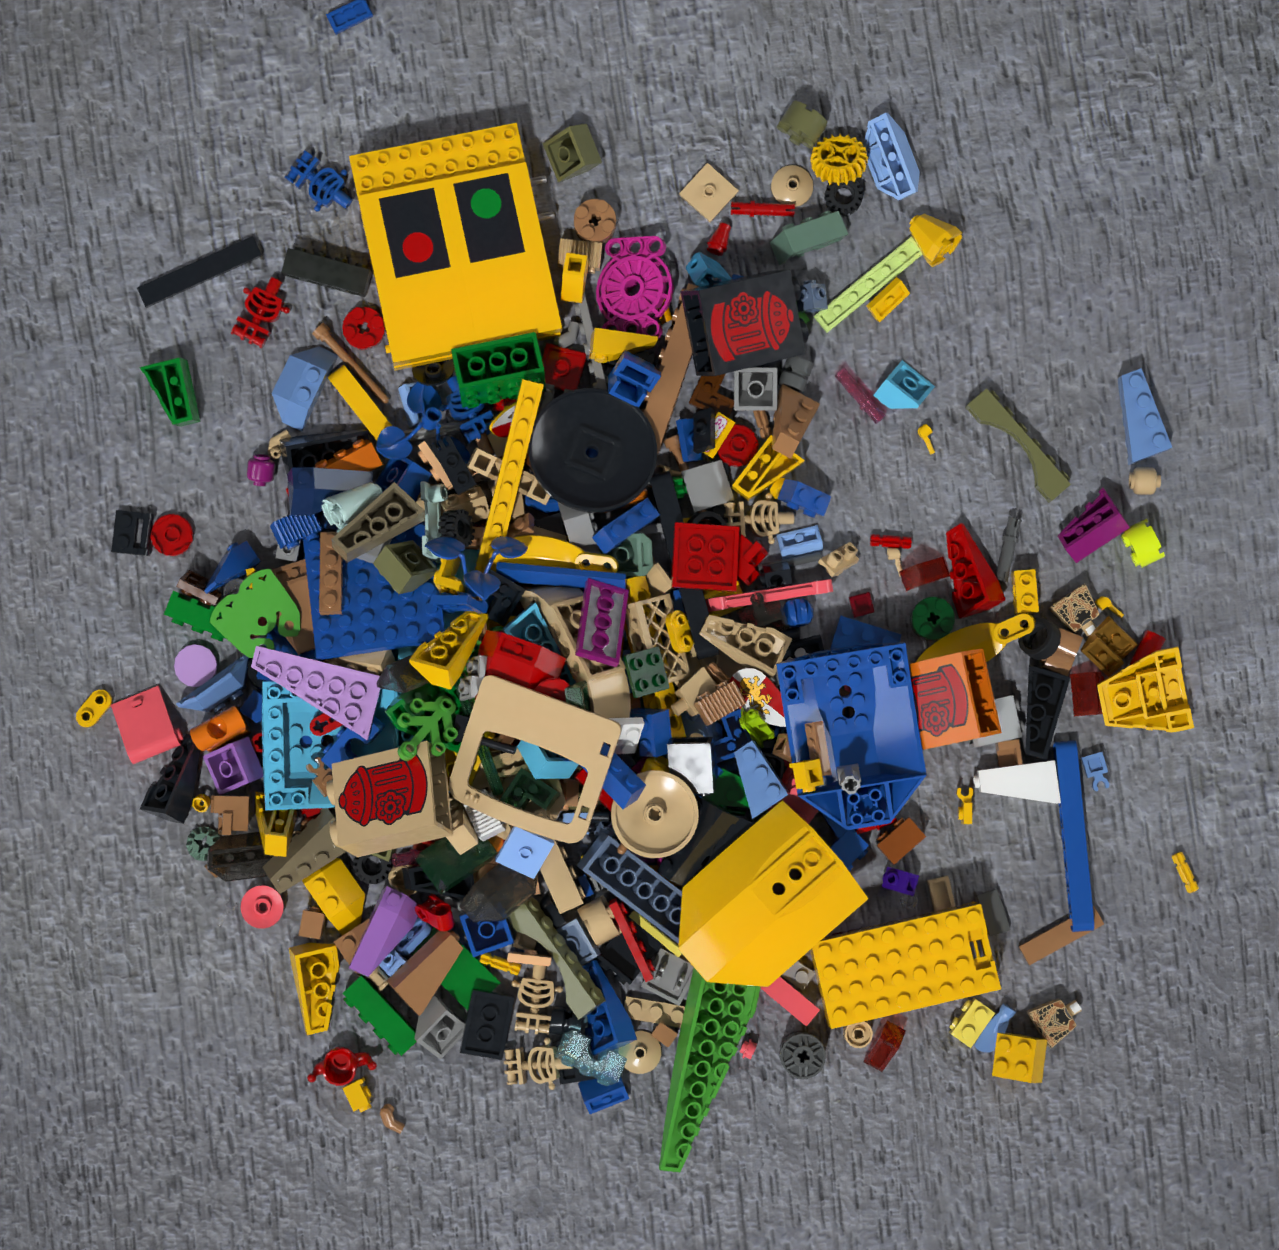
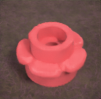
M752 1039L749 1042L744 1041L740 1053L743 1054V1059L746 1057L751 1060L755 1052L757 1043L752 1042Z

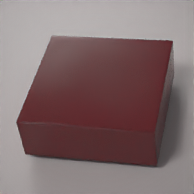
M870 592L848 597L854 618L875 613Z

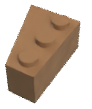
M782 384L777 394V411L773 415V420L775 421L772 449L791 459L820 403Z

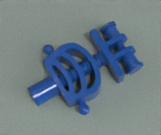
M304 150L300 159L297 158L295 160L298 165L296 167L291 166V171L284 178L293 184L295 178L300 176L295 184L299 190L307 179L311 181L308 191L311 199L317 202V205L314 207L316 212L321 210V205L328 208L333 201L347 209L353 201V198L342 191L346 185L342 177L347 175V170L343 169L338 174L332 168H324L316 174L313 171L320 161L315 157L308 166L307 162L313 156ZM301 167L306 169L304 173L299 171ZM331 174L327 176L324 180L322 179L323 176ZM315 185L319 187L316 196L314 195ZM323 191H324L325 194H324V196H323V199H321V195H322V193H323Z
M456 376L451 377L447 384L452 394L446 396L447 405H441L440 410L444 412L449 409L452 418L458 421L470 419V421L460 425V431L462 434L464 433L465 439L469 444L471 443L470 441L476 438L478 440L481 439L480 434L484 432L486 435L490 434L489 427L491 422L485 423L494 420L493 414L490 410L478 416L483 410L485 403L475 408H462Z

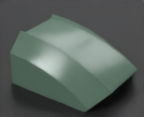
M635 532L619 546L605 554L613 556L617 560L618 570L616 573H623L626 576H646L653 567L652 541L643 533ZM604 563L605 568H611L610 563Z

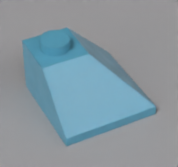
M902 360L873 396L890 409L918 408L935 386Z

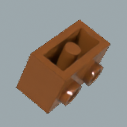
M901 817L893 824L895 828L890 833L885 831L877 838L879 841L876 844L877 848L892 865L896 864L926 837L910 817L906 819Z

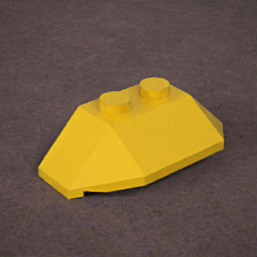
M334 859L302 880L328 920L342 936L361 924L365 893L342 859Z

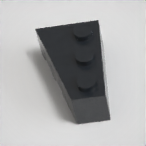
M456 858L402 868L404 886L407 890L477 901L471 858Z

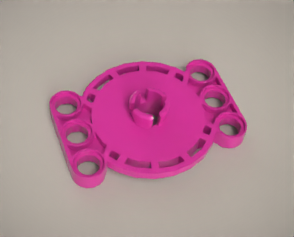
M658 236L612 238L606 243L605 251L613 259L602 270L596 287L598 306L605 318L609 320L604 323L602 329L616 326L617 331L627 332L631 325H636V334L648 335V327L656 324L657 331L650 336L660 338L663 328L657 320L668 309L674 290L670 269L659 258L665 253L666 244ZM660 242V249L652 252V243ZM616 243L620 244V251L612 254L611 247ZM640 243V250L632 253V244ZM661 266L664 267L667 276H664L660 269ZM638 282L640 284L639 292L631 296L628 291H632ZM666 282H669L668 295L666 294ZM664 299H666V301H665V303H664V306L661 308L660 311H658V309L661 307V305H662ZM602 303H604V305H605L606 308L608 309L607 312L604 310V307H603V304H602Z

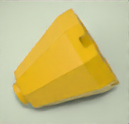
M927 214L916 215L909 223L911 225L909 231L926 262L931 267L941 264L946 259L943 256L946 253L951 254L962 239V232L956 226Z

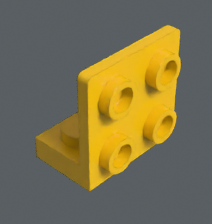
M459 556L451 560L441 558L440 569L436 570L433 579L440 593L446 592L453 595H458L460 592L465 593V587L461 580L455 577L461 562Z

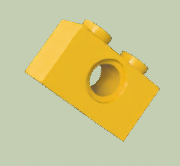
M1017 570L1011 572L1014 615L1039 612L1036 570Z

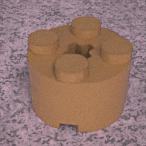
M590 199L577 207L574 214V229L578 238L582 241L602 244L607 243L612 238L616 230V215L613 208L605 200ZM592 219L598 221V226H594Z

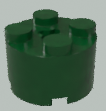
M928 597L921 600L914 606L910 615V626L913 632L927 641H935L945 637L953 629L955 615L951 605L946 600L938 597ZM930 613L937 617V620L934 622L935 625H933L932 621L928 622L927 620L930 617Z

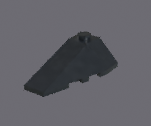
M368 430L301 435L280 439L282 461L286 474H288L291 468L315 467L317 462L324 459L328 461L333 458L334 454L339 450L352 448L354 442L360 439L369 440Z

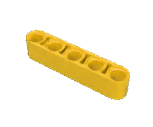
M344 364L327 377L376 440L384 428L392 426Z

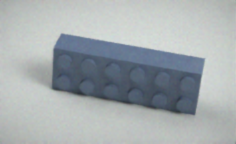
M602 831L577 866L679 943L682 891L627 850L625 854H619L617 849L620 844Z

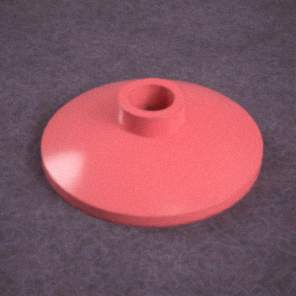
M264 885L253 887L242 898V916L249 925L255 928L271 927L280 920L283 914L284 903L282 897L272 887ZM262 902L267 905L265 911H262L259 907Z

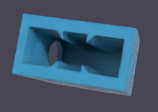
M701 252L695 253L686 266V270L693 283L699 287L732 280L717 261Z

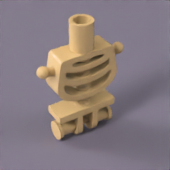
M770 493L766 494V501L759 500L751 506L749 515L745 516L744 502L737 503L738 513H734L735 503H724L726 509L724 518H728L727 526H739V536L741 534L746 536L745 524H749L752 533L756 537L768 536L769 544H774L775 540L772 535L779 533V525L794 524L793 511L778 512V503L771 501L772 495ZM761 505L758 515H755V509ZM768 506L767 514H764L765 508ZM738 517V522L733 523V518ZM755 523H756V524H757V523L759 524L760 530H761L762 532H760V531L757 529Z
M533 965L532 978L523 977L521 983L515 980L511 983L513 987L519 988V1001L531 1007L530 1013L516 1012V1017L527 1018V1021L520 1022L516 1020L515 1031L523 1030L525 1033H529V1029L535 1030L537 1035L538 1032L549 1035L550 1024H540V1020L551 1021V1015L538 1014L539 1008L551 1005L555 997L554 992L561 993L563 987H554V981L545 980L546 966ZM524 986L532 988V992L527 991ZM550 988V992L541 994V990ZM522 993L531 997V1002L526 1001ZM550 996L549 1001L540 1004L541 998ZM530 1018L536 1019V1025H530Z
M548 1037L544 1039L545 1045H539L530 1051L527 1061L524 1058L523 1047L516 1049V1059H514V1049H505L506 1060L503 1062L508 1064V1070H504L505 1074H507V1085L518 1083L516 1081V1073H518L519 1085L527 1083L526 1070H529V1074L534 1082L539 1084L548 1082L549 1089L554 1090L555 1084H553V1081L560 1078L559 1070L573 1069V1056H558L557 1047L549 1046L551 1040ZM539 1051L537 1060H535V1055ZM513 1064H517V1069H513Z

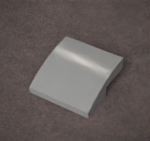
M722 460L681 472L694 513L735 501Z

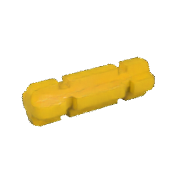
M1183 852L1173 854V862L1177 864L1176 868L1182 881L1186 884L1184 886L1187 892L1197 891L1199 887L1197 882L1193 880L1194 876L1188 863L1185 862L1186 858Z
M490 953L482 954L480 957V963L490 964L491 967L505 972L508 970L514 975L520 973L521 964L508 962L507 959L496 955L491 956Z

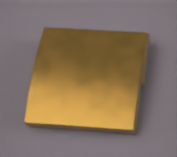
M1108 616L1089 636L1082 646L1081 652L1110 677L1124 664L1122 659L1138 644Z

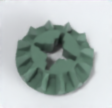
M199 827L194 829L187 837L186 847L193 858L207 861L218 854L221 840L215 830L209 827ZM204 838H206V843L209 844V846H211L212 848L204 847L200 851V844H198V842H196L195 840H203Z

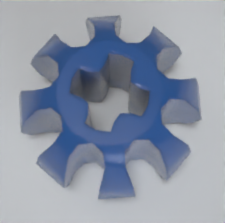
M793 599L784 604L782 618L786 625L796 628L811 623L813 608L808 600Z

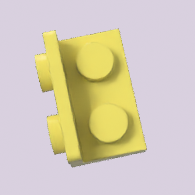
M974 997L971 1001L968 999L961 1008L963 1011L959 1018L955 1017L949 1025L951 1029L949 1033L970 1048L995 1014V1012Z

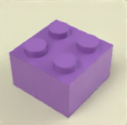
M249 737L230 743L203 756L219 796L263 777L262 767Z

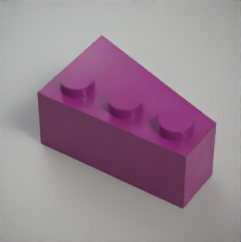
M1104 488L1099 491L1100 495L1093 503L1089 502L1085 506L1086 510L1080 517H1075L1058 535L1065 550L1075 563L1130 528Z

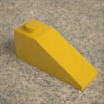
M594 328L591 334L589 359H595L598 363L619 359L625 350L635 354L653 348L658 341V337Z

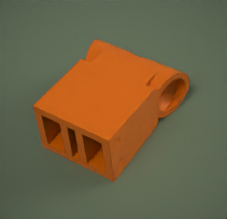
M232 706L190 730L192 741L201 751L207 750L210 752L252 733L238 706Z

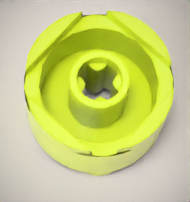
M1147 519L1130 526L1129 529L1124 531V534H1121L1125 547L1130 546L1133 551L1130 557L1134 565H1140L1141 568L1165 557L1164 552L1159 553L1161 544L1152 526L1147 527L1145 525L1148 523Z

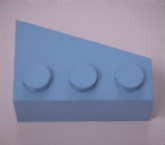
M755 740L750 741L734 752L752 819L790 794Z

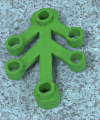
M440 696L435 702H423L422 699L415 698L409 705L412 712L419 713L421 710L435 712L431 716H411L409 713H402L398 717L397 723L400 727L422 726L410 742H403L399 746L398 756L404 761L411 760L417 754V746L429 732L432 743L431 753L438 757L445 752L446 747L440 740L438 721L441 717L445 730L443 738L448 742H452L458 735L457 730L452 725L451 715L455 712L456 705L450 697ZM414 703H417L420 708L415 707ZM402 717L407 719V723L403 722ZM447 732H451L453 737H450ZM435 746H438L441 752L437 751Z

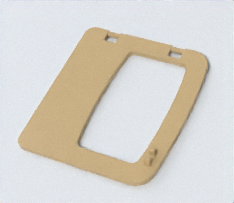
M487 675L481 682L449 779L450 793L457 801L512 826L565 843L579 842L585 837L591 824L594 810L596 809L615 748L621 735V725L604 716L500 677ZM486 731L503 734L539 746L572 760L587 769L588 775L571 823L552 820L519 809L470 786L469 777L483 734ZM604 742L611 745L607 756L601 754ZM582 806L589 808L586 819L579 817Z

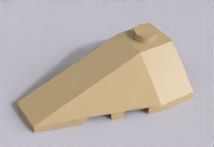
M708 615L699 633L742 667L755 668L763 672L768 678L776 674V663L782 661L792 641V638L774 628L757 627L754 624L738 623L731 619Z

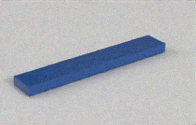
M497 562L496 572L512 582L585 589V582L590 578L626 589V574L506 562Z

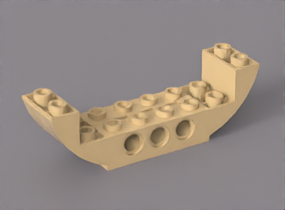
M539 585L526 589L520 599L524 610L530 604L536 602L562 656L567 659L566 664L590 709L589 711L606 718H630V692L625 673L626 667L621 657L618 666L613 667L575 655L584 593L579 588Z

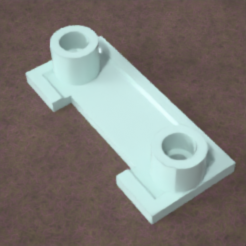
M423 481L420 482L421 500L424 501L425 536H422V554L432 561L436 560V563H441V558L434 555L425 547V544L441 536V533L438 532V529H441V526H438V523L441 522L440 502L447 500L448 492L444 484L431 486Z

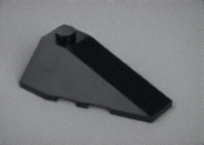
M190 734L184 736V740H181V745L173 752V760L169 766L162 768L160 771L162 776L156 785L151 784L140 810L170 822L184 824L193 802L200 750L192 741Z

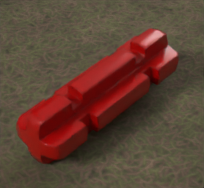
M872 534L870 536V545L910 549L912 539L911 537L900 538V536Z

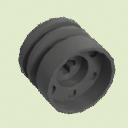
M796 1031L783 1039L779 1047V1058L783 1068L789 1075L797 1079H808L816 1076L822 1070L825 1064L826 1052L823 1044L814 1034L808 1031ZM803 1050H805L806 1054L808 1055V1058H804L803 1061H800L799 1056H797V1054L802 1053Z

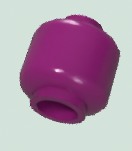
M254 454V457L248 460L247 478L254 481L253 485L266 486L267 482L274 480L275 462L270 459L271 456Z

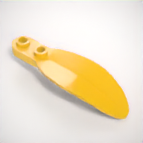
M541 535L512 537L528 546L527 552L517 558H504L501 554H498L493 561L495 565H497V562L612 573H616L618 570V562L613 556L585 552L580 547L565 540ZM492 547L488 552L489 559L495 551ZM583 560H589L590 565H584ZM604 563H610L611 568H605Z
M1022 613L1001 623H979L964 627L938 640L926 649L916 662L983 648L985 660L988 662L1000 653L1007 643L1031 633L1035 628V619L1030 614ZM1022 620L1028 621L1027 628L1022 627ZM1003 628L1008 629V636L1002 635Z

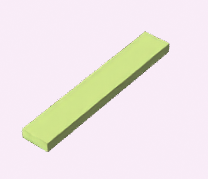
M911 236L829 303L827 305L828 309L822 310L814 316V319L826 333L836 327L922 256L913 237Z

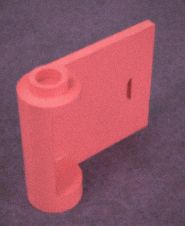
M159 686L111 705L126 752L133 765L181 745V740H184L180 728L176 729L171 722Z

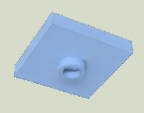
M514 826L497 854L495 862L534 879L551 851L554 840Z

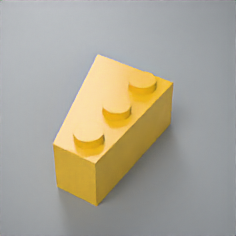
M770 435L731 488L749 501L771 486L775 481L802 465L805 460L796 453L790 459L773 450V436Z

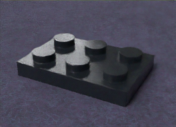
M472 989L460 1053L498 1060L503 1059L515 999L513 995Z

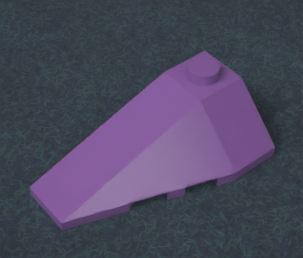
M388 886L385 887L375 905L349 965V969L369 977L413 928L418 917L415 912V906L418 904L407 895Z

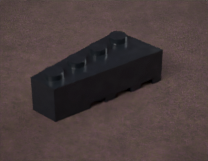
M1030 665L1028 671L1025 755L1046 761L1070 677Z
M697 795L695 798L699 817L694 835L680 851L664 857L657 873L668 880L685 886L697 875L703 867L702 862L705 858L714 853V847L720 839L724 840L728 834V828L732 823L736 824L740 819L717 804Z

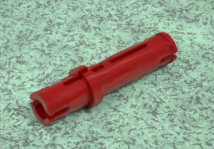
M751 200L750 203L731 201V207H739V209H730V215L794 217L795 211H786V209H795V204L755 203V201Z

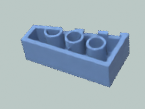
M1142 368L1119 377L1117 380L1123 414L1122 420L1125 429L1128 465L1168 451L1172 448Z

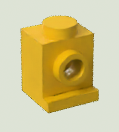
M820 759L803 760L789 764L790 768H793L796 789H803V792H811L816 790V786L824 785Z
M364 1077L342 1088L353 1112L359 1109L361 1113L372 1107L370 1104L372 1094L368 1086H363L362 1084L366 1081Z

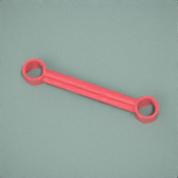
M832 579L708 598L705 599L708 612L829 593L833 592Z

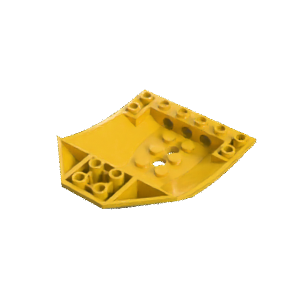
M782 800L682 888L678 950L706 982L769 987L866 902L868 897L844 863L817 832ZM791 869H798L800 871L801 878L799 880L790 878L789 872ZM775 883L784 885L785 892L782 895H776L773 892L772 887Z

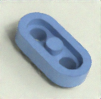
M417 918L413 928L396 945L395 950L403 956L414 952L415 948L429 936L432 925Z

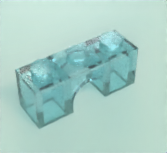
M574 1030L563 1034L555 1055L556 1058L561 1060L562 1064L579 1069L581 1074L592 1076L598 1079V1083L605 1086L619 1082L627 1061L625 1057L608 1049L600 1052L596 1061L590 1057L588 1052L591 1039Z

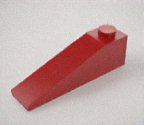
M960 523L946 532L948 558L952 562L950 579H953L954 582L952 599L959 618L962 619L990 610L1004 602L1006 599L997 577L965 525Z

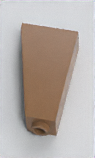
M453 930L450 932L438 931L387 980V983L419 1016L423 1013L463 950V947L458 942L460 938Z

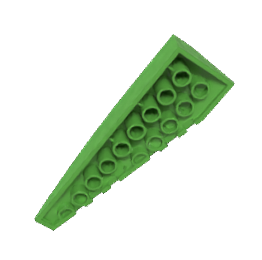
M693 968L674 1060L659 1170L681 1172L692 1148L693 1139L698 1135L701 1129L699 1128L704 1116H707L710 1110L709 1105L712 1099H715L729 1069L728 1064L738 1050L737 1045L741 1037L746 1033L749 1019L753 1018L761 987L709 983Z

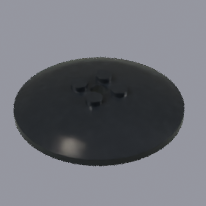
M582 388L556 397L541 410L534 422L528 446V456L536 480L553 499L578 511L599 513L621 508L643 492L650 482L656 467L657 442L649 420L637 406H633L609 394L608 390ZM586 450H596L597 457H588L586 455Z

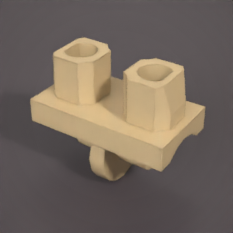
M849 542L820 558L818 563L826 568V572L831 577L838 576L859 561V558L856 556L858 549Z

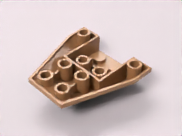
M303 559L271 570L300 612L299 634L295 637H286L298 655L315 649L306 562ZM277 611L276 625L279 626V618L282 614L280 611ZM286 621L284 626L287 630H292L294 624L292 621Z

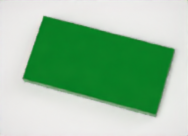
M434 928L430 932L429 936L426 937L415 948L414 952H412L411 955L413 956L439 930ZM458 941L463 950L441 985L468 1011L472 989L492 992L501 982Z

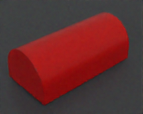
M1145 630L1129 666L1149 654L1161 650L1166 639L1159 634Z

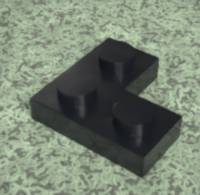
M490 569L488 573L496 576L500 580L501 585L496 592L491 594L495 597L485 614H488L489 619L505 626L526 589Z

